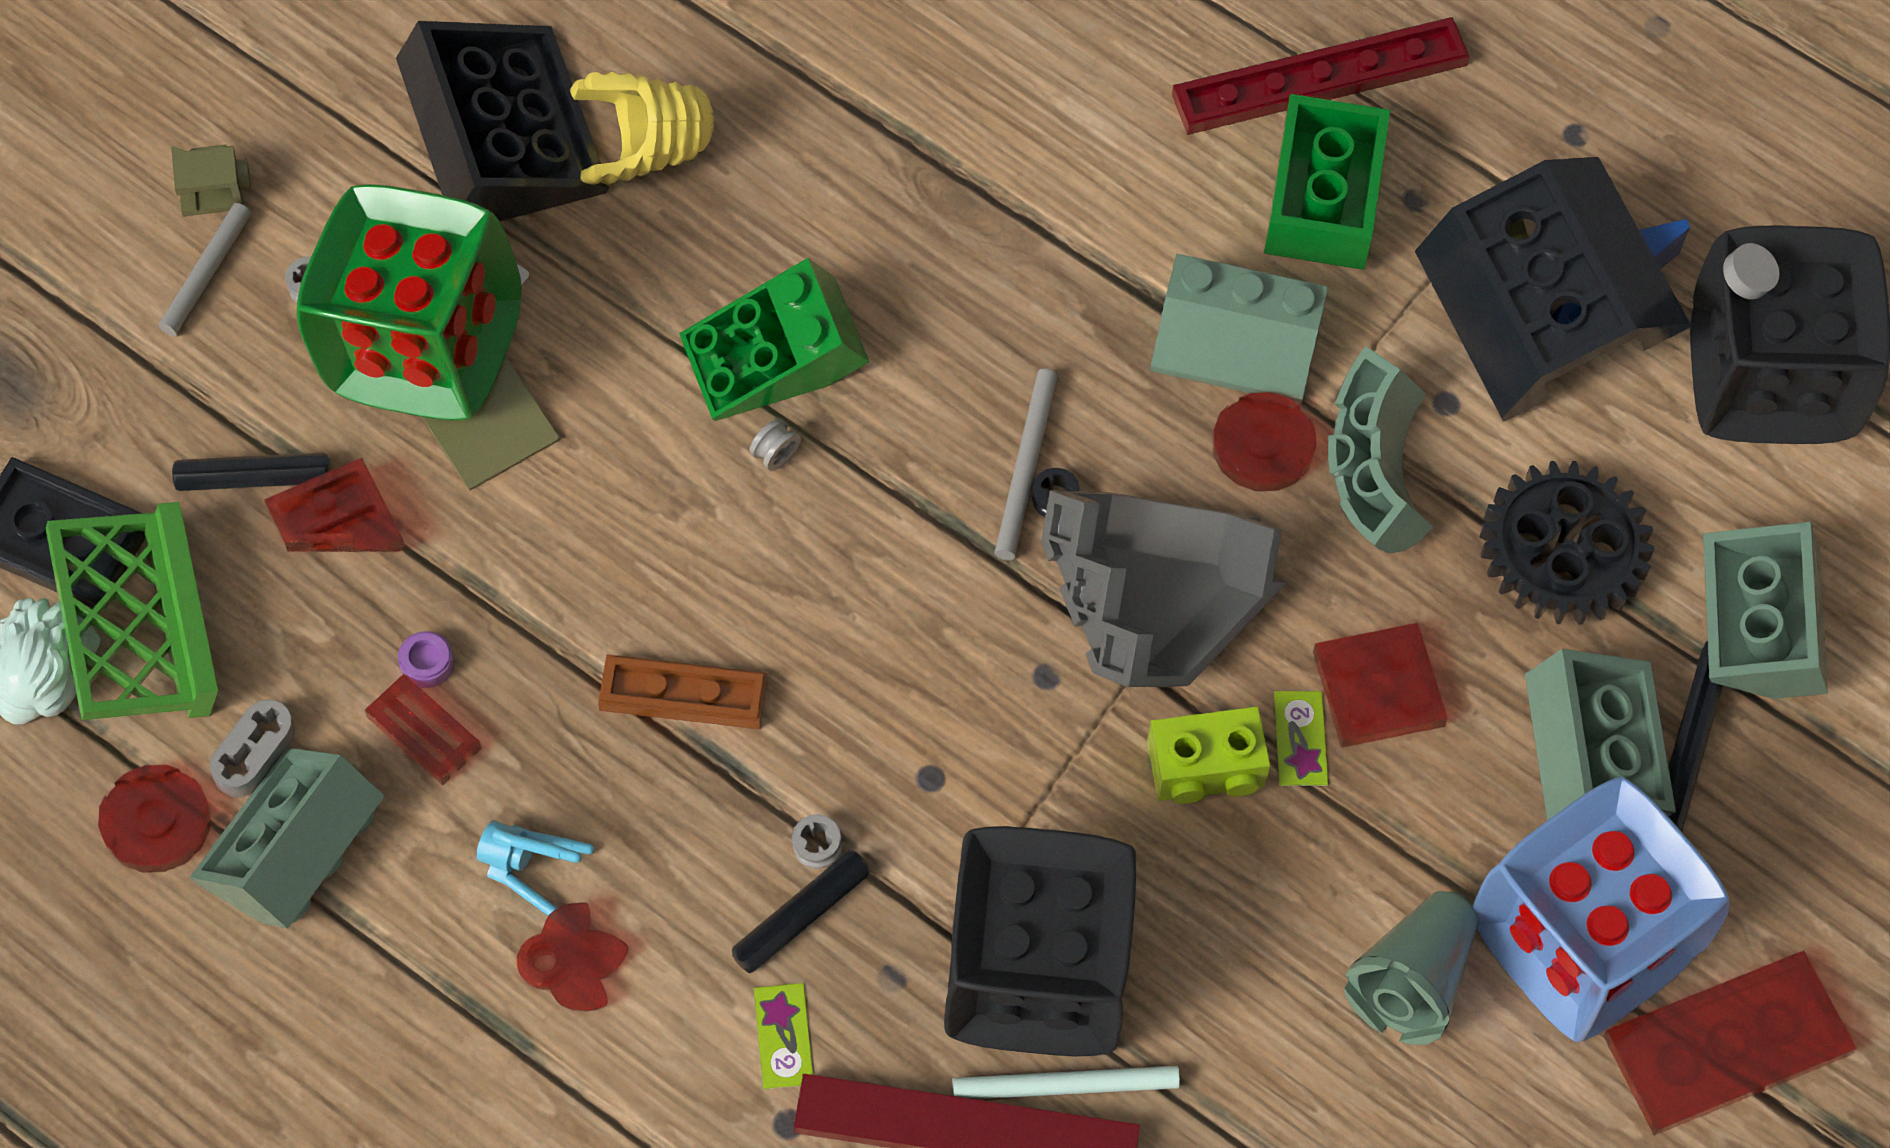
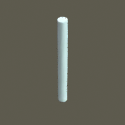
M1178 1066L952 1078L953 1096L969 1099L1179 1088Z

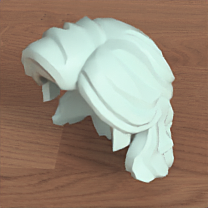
M33 598L21 599L14 604L13 610L8 617L0 619V715L12 724H25L37 719L41 715L45 717L57 716L66 710L77 694L59 600L50 608L48 599L41 598L36 602ZM77 615L78 626L84 619ZM92 625L81 636L82 645L96 653L101 640L97 631L92 628Z

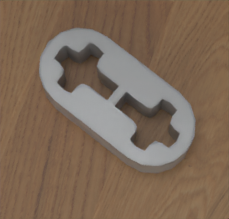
M261 700L254 703L246 710L214 752L210 760V771L217 789L224 795L237 798L252 794L284 750L291 745L295 736V727L288 708L281 702ZM276 718L280 731L277 733L267 731L260 739L261 733L258 724L261 721L270 724ZM245 759L244 764L248 773L245 776L236 773L228 779L229 776L225 767L228 764L238 766Z

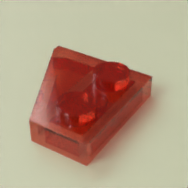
M363 458L264 499L268 513L287 552H399L405 549L403 538Z

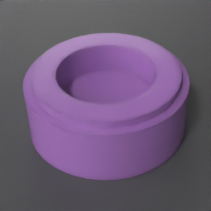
M422 631L409 636L402 643L398 652V662L403 677L416 687L431 688L440 685L448 679L454 667V658L449 642L435 632Z

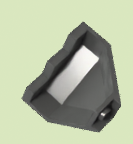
M1053 490L1049 492L1041 544L1048 561H1057L1065 584L1059 589L1074 626L1083 627L1091 649L1085 655L1092 672L1126 687L1189 686L1287 583V581L1273 577L1282 530L1260 523L1259 517L1112 492Z

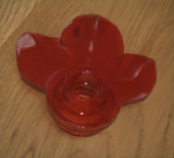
M585 902L563 905L551 912L545 921L541 934L530 937L520 947L517 954V968L525 983L536 989H549L555 1000L562 1007L573 1011L589 1012L607 1006V994L600 980L607 978L620 967L628 954L629 948L625 942L612 934L590 930L589 905ZM542 955H550L556 960V963L552 969L540 971L535 967V961Z

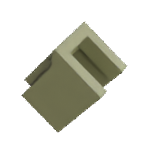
M224 144L192 148L190 151H185L175 146L171 147L176 195H180L183 217L226 212L231 209L234 203L244 205L242 189L251 188L247 158L237 159L234 146H226Z

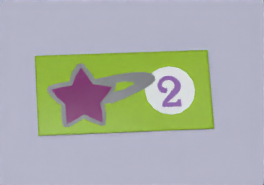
M1274 691L1279 786H1328L1322 691Z
M797 983L753 988L763 1089L801 1086L803 1073L813 1075L804 984Z

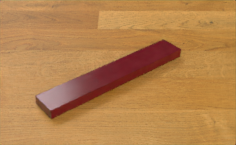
M1449 17L1175 84L1172 89V97L1186 133L1190 135L1287 111L1290 94L1332 100L1465 67L1468 65L1470 56L1454 18Z
M804 1073L802 1075L794 1122L795 1134L887 1148H1137L1140 1124Z

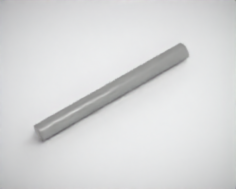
M1050 369L1038 370L994 552L998 558L1003 560H1013L1015 558L1058 377L1057 373Z

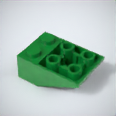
M809 258L804 259L679 333L711 418L714 421L825 388L870 362L836 278Z

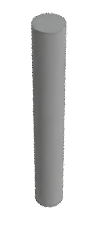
M234 203L159 322L158 327L164 333L170 336L178 334L252 213L243 204Z

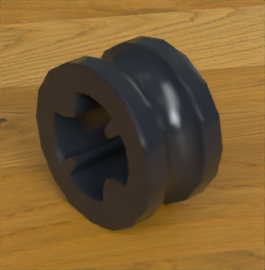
M1050 468L1039 473L1035 478L1032 489V501L1034 508L1041 516H1046L1048 491L1046 488L1053 490V486L1056 485L1065 488V491H1080L1079 482L1073 473L1062 468Z

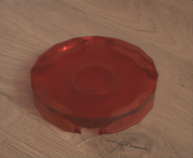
M1272 392L1249 393L1239 397L1238 402L1231 404L1229 407L1227 405L1220 412L1212 434L1213 457L1221 472L1235 484L1256 492L1279 491L1296 484L1310 468L1317 446L1315 427L1311 419H1307L1305 414L1300 411L1301 407L1290 398Z
M144 765L123 774L114 783L115 787L109 792L107 797L105 794L99 806L98 828L108 852L123 866L142 873L166 872L187 863L201 850L210 832L211 809L201 785L194 778L191 779L187 774L181 773L180 769L169 765Z

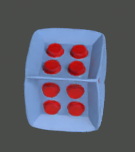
M1617 777L1595 787L1572 802L1511 849L1502 861L1486 875L1474 901L1473 909L1478 916L1477 930L1481 938L1504 970L1549 1022L1569 1039L1580 1043L1601 1033L1625 1017L1671 982L1687 967L1696 955L1703 952L1716 937L1725 922L1730 910V899L1711 866L1661 808L1631 781L1624 777Z

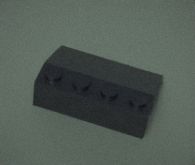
M418 21L398 53L396 60L442 195L477 204L492 212L499 221L606 194L610 188L609 185L601 182L592 185L580 181L582 170L596 164H601L579 101L574 100L570 93L573 84L552 26Z

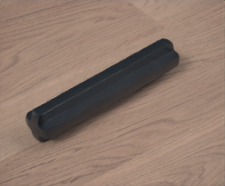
M324 452L182 459L175 461L172 468L173 483L178 491L326 484L330 481L331 477L330 458Z
M847 851L733 946L732 956L736 963L747 973L757 970L866 879L869 875V866L856 851Z

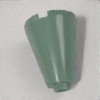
M1437 891L1432 893L1350 966L1345 976L1348 977V983L1344 988L1345 997L1355 1013L1373 1029L1383 1033L1388 1026L1395 1031L1403 1033L1399 1041L1409 1045H1428L1440 1039L1449 1024L1478 925V916L1466 897L1456 892Z

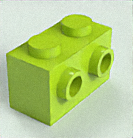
M1258 706L1151 720L1147 746L1158 801L1173 799V802L1177 804H1189L1203 799L1205 795L1226 792L1231 797H1242L1265 787L1270 762Z

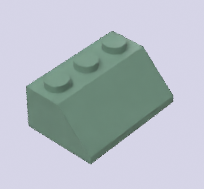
M1176 253L1150 371L1301 404L1328 287Z
M1811 522L1703 533L1709 678L1711 682L1773 699L1828 694L1820 549Z
M1561 649L1525 674L1547 820L1590 790L1617 777H1624L1638 786L1667 816L1676 812L1650 661Z
M286 748L189 878L197 885L258 922L288 929L292 923L298 921L307 912L311 904L310 898L322 881L339 868L343 861V853L355 836L366 830L375 817L374 810L385 796L341 755Z

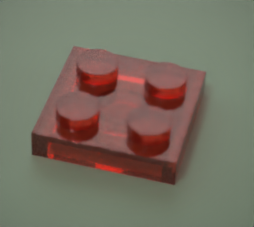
M1418 623L1315 643L1313 655L1341 748L1445 727L1448 717Z

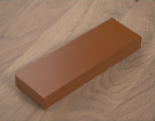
M606 654L598 701L599 711L760 730L767 673Z

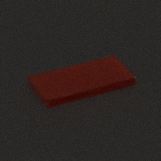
M1804 950L1609 1028L1603 1035L1654 1136L1846 1058L1857 1049Z

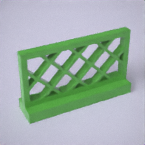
M158 503L155 513L47 521L46 534L81 720L187 710L188 718L210 716L218 694V687L180 503ZM121 532H145L147 547L138 557H135L114 543V540ZM82 536L97 547L82 562L64 550L62 537ZM104 552L128 567L116 583H113L91 568ZM149 557H150L151 567L145 563V562L149 559ZM68 568L74 571L70 578ZM136 573L156 587L157 593L147 605L123 590L124 586ZM82 577L106 593L93 609H90L73 597L72 588ZM113 599L138 614L125 631L100 615ZM158 605L160 607L161 614L155 611V608ZM77 615H78L79 617H81L82 619H84V620L79 624V626H78ZM145 620L165 633L166 642L157 652H154L132 637ZM91 625L115 640V643L102 658L82 645L81 636ZM123 646L147 662L134 679L109 663ZM168 652H169L170 662L167 661L166 659H164L165 655H166ZM86 663L93 667L89 673H87ZM156 668L174 680L177 694L157 696L141 684ZM100 673L125 689L117 700L93 702L90 685Z

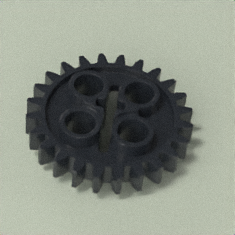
M1550 461L1546 475H1542L1539 469L1531 465L1525 477L1526 481L1514 474L1510 478L1508 490L1500 487L1497 489L1493 500L1495 504H1488L1483 518L1487 522L1483 523L1479 538L1487 542L1484 543L1480 555L1481 558L1493 560L1487 571L1488 577L1504 576L1498 591L1501 595L1513 590L1519 593L1515 604L1517 609L1530 601L1536 604L1534 617L1537 619L1544 614L1546 609L1554 610L1556 624L1562 623L1566 612H1572L1577 623L1582 625L1588 610H1591L1599 620H1603L1609 609L1608 604L1620 611L1627 600L1626 595L1631 597L1637 595L1641 586L1639 580H1645L1651 567L1647 562L1650 561L1655 546L1646 542L1650 539L1653 527L1640 525L1646 513L1645 507L1629 508L1634 495L1632 490L1625 491L1619 495L1614 491L1618 480L1617 477L1613 476L1603 484L1597 481L1599 472L1596 466L1589 471L1587 476L1579 475L1577 461H1572L1567 473H1561L1556 462ZM1567 504L1573 506L1579 513H1567L1559 505ZM1595 517L1602 519L1585 527L1586 523ZM1528 532L1534 534L1540 541H1527L1519 533ZM1580 533L1577 542L1575 543L1573 539L1576 535ZM1558 541L1561 545H1559V548L1554 550L1555 545ZM1594 543H1605L1609 545L1614 552L1601 551L1594 545ZM1548 557L1547 561L1539 567L1532 566V564H1535L1541 561L1542 559L1545 560ZM1562 570L1568 572L1575 580L1566 581L1560 579L1555 575L1554 571Z

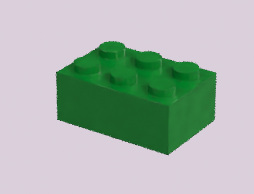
M1290 94L1283 127L1264 254L1360 270L1365 269L1373 235L1390 110Z

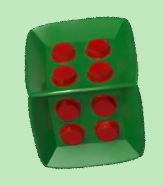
M373 184L351 186L334 207L302 278L296 311L298 328L320 378L336 394L363 405L419 417L454 421L471 419L486 400L516 329L521 306V277L505 230L498 218L489 210L462 199L407 188Z

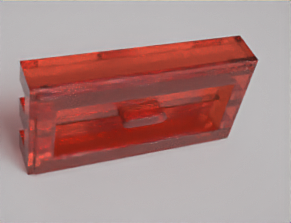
M405 674L400 676L365 709L366 717L441 785H444L450 779V773L455 768L459 771L466 764L465 759L470 754L475 756L482 749L480 741ZM404 693L459 742L460 745L454 750L401 703L397 697ZM386 707L389 708L445 759L440 763L384 713L383 710Z

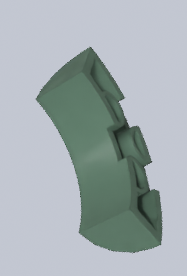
M1365 346L1352 364L1336 398L1335 405L1339 408L1334 434L1328 435L1329 470L1336 481L1341 498L1339 503L1350 522L1361 535L1379 550L1391 554L1407 550L1420 542L1433 529V526L1422 517L1412 503L1406 489L1402 468L1404 442L1408 428L1419 405L1427 394L1402 370Z

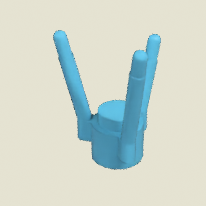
M492 820L486 826L477 848V860L490 865L487 877L507 885L559 925L565 927L576 936L583 933L581 925L511 874L514 869L523 871L531 858L532 852L579 863L582 860L580 853L592 854L594 846L589 843L533 832L516 825L509 826Z

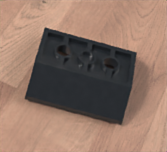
M1599 157L1544 160L1452 207L1415 250L1426 275L1503 422L1550 399L1544 385L1545 383L1637 337L1645 351L1691 328L1687 316ZM1529 219L1536 223L1535 231L1526 239L1517 240L1508 235L1511 225L1518 220ZM1565 303H1574L1582 308L1578 319L1570 324H1560L1553 320L1555 310Z

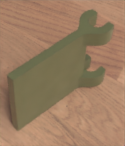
M506 355L486 400L471 419L454 421L421 417L469 491L560 440Z

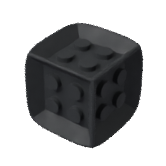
M1771 225L1731 229L1723 232L1714 241L1695 285L1690 323L1693 390L1698 421L1703 433L1721 440L1769 444H1824L1844 441L1856 436L1865 427L1882 396L1888 379V366L1890 362V312L1884 262L1876 238L1868 233L1845 228ZM1747 243L1758 244L1767 249L1775 258L1779 268V280L1776 286L1758 299H1746L1736 294L1727 284L1723 273V265L1727 256L1741 245Z
M982 827L971 829L965 834L961 847L953 920L948 994L944 1014V1029L949 1037L966 1044L984 1048L1056 1056H1097L1111 1053L1116 1049L1123 1024L1122 996L1127 981L1132 947L1136 897V851L1133 846L1098 835L1027 827Z

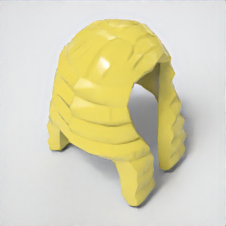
M611 71L604 74L598 72L589 73L585 79L575 81L570 89L574 100H595L615 104L621 130L622 152L620 160L612 163L596 164L582 170L580 181L595 185L601 182L610 185L618 179L629 181L636 175L641 177L650 171H660L667 164L676 166L683 161L692 160L698 152L703 151L707 147L714 131V115L710 100L703 89L691 84L681 86L676 81L666 84L659 79L649 81L643 75L633 76L629 72L617 74Z

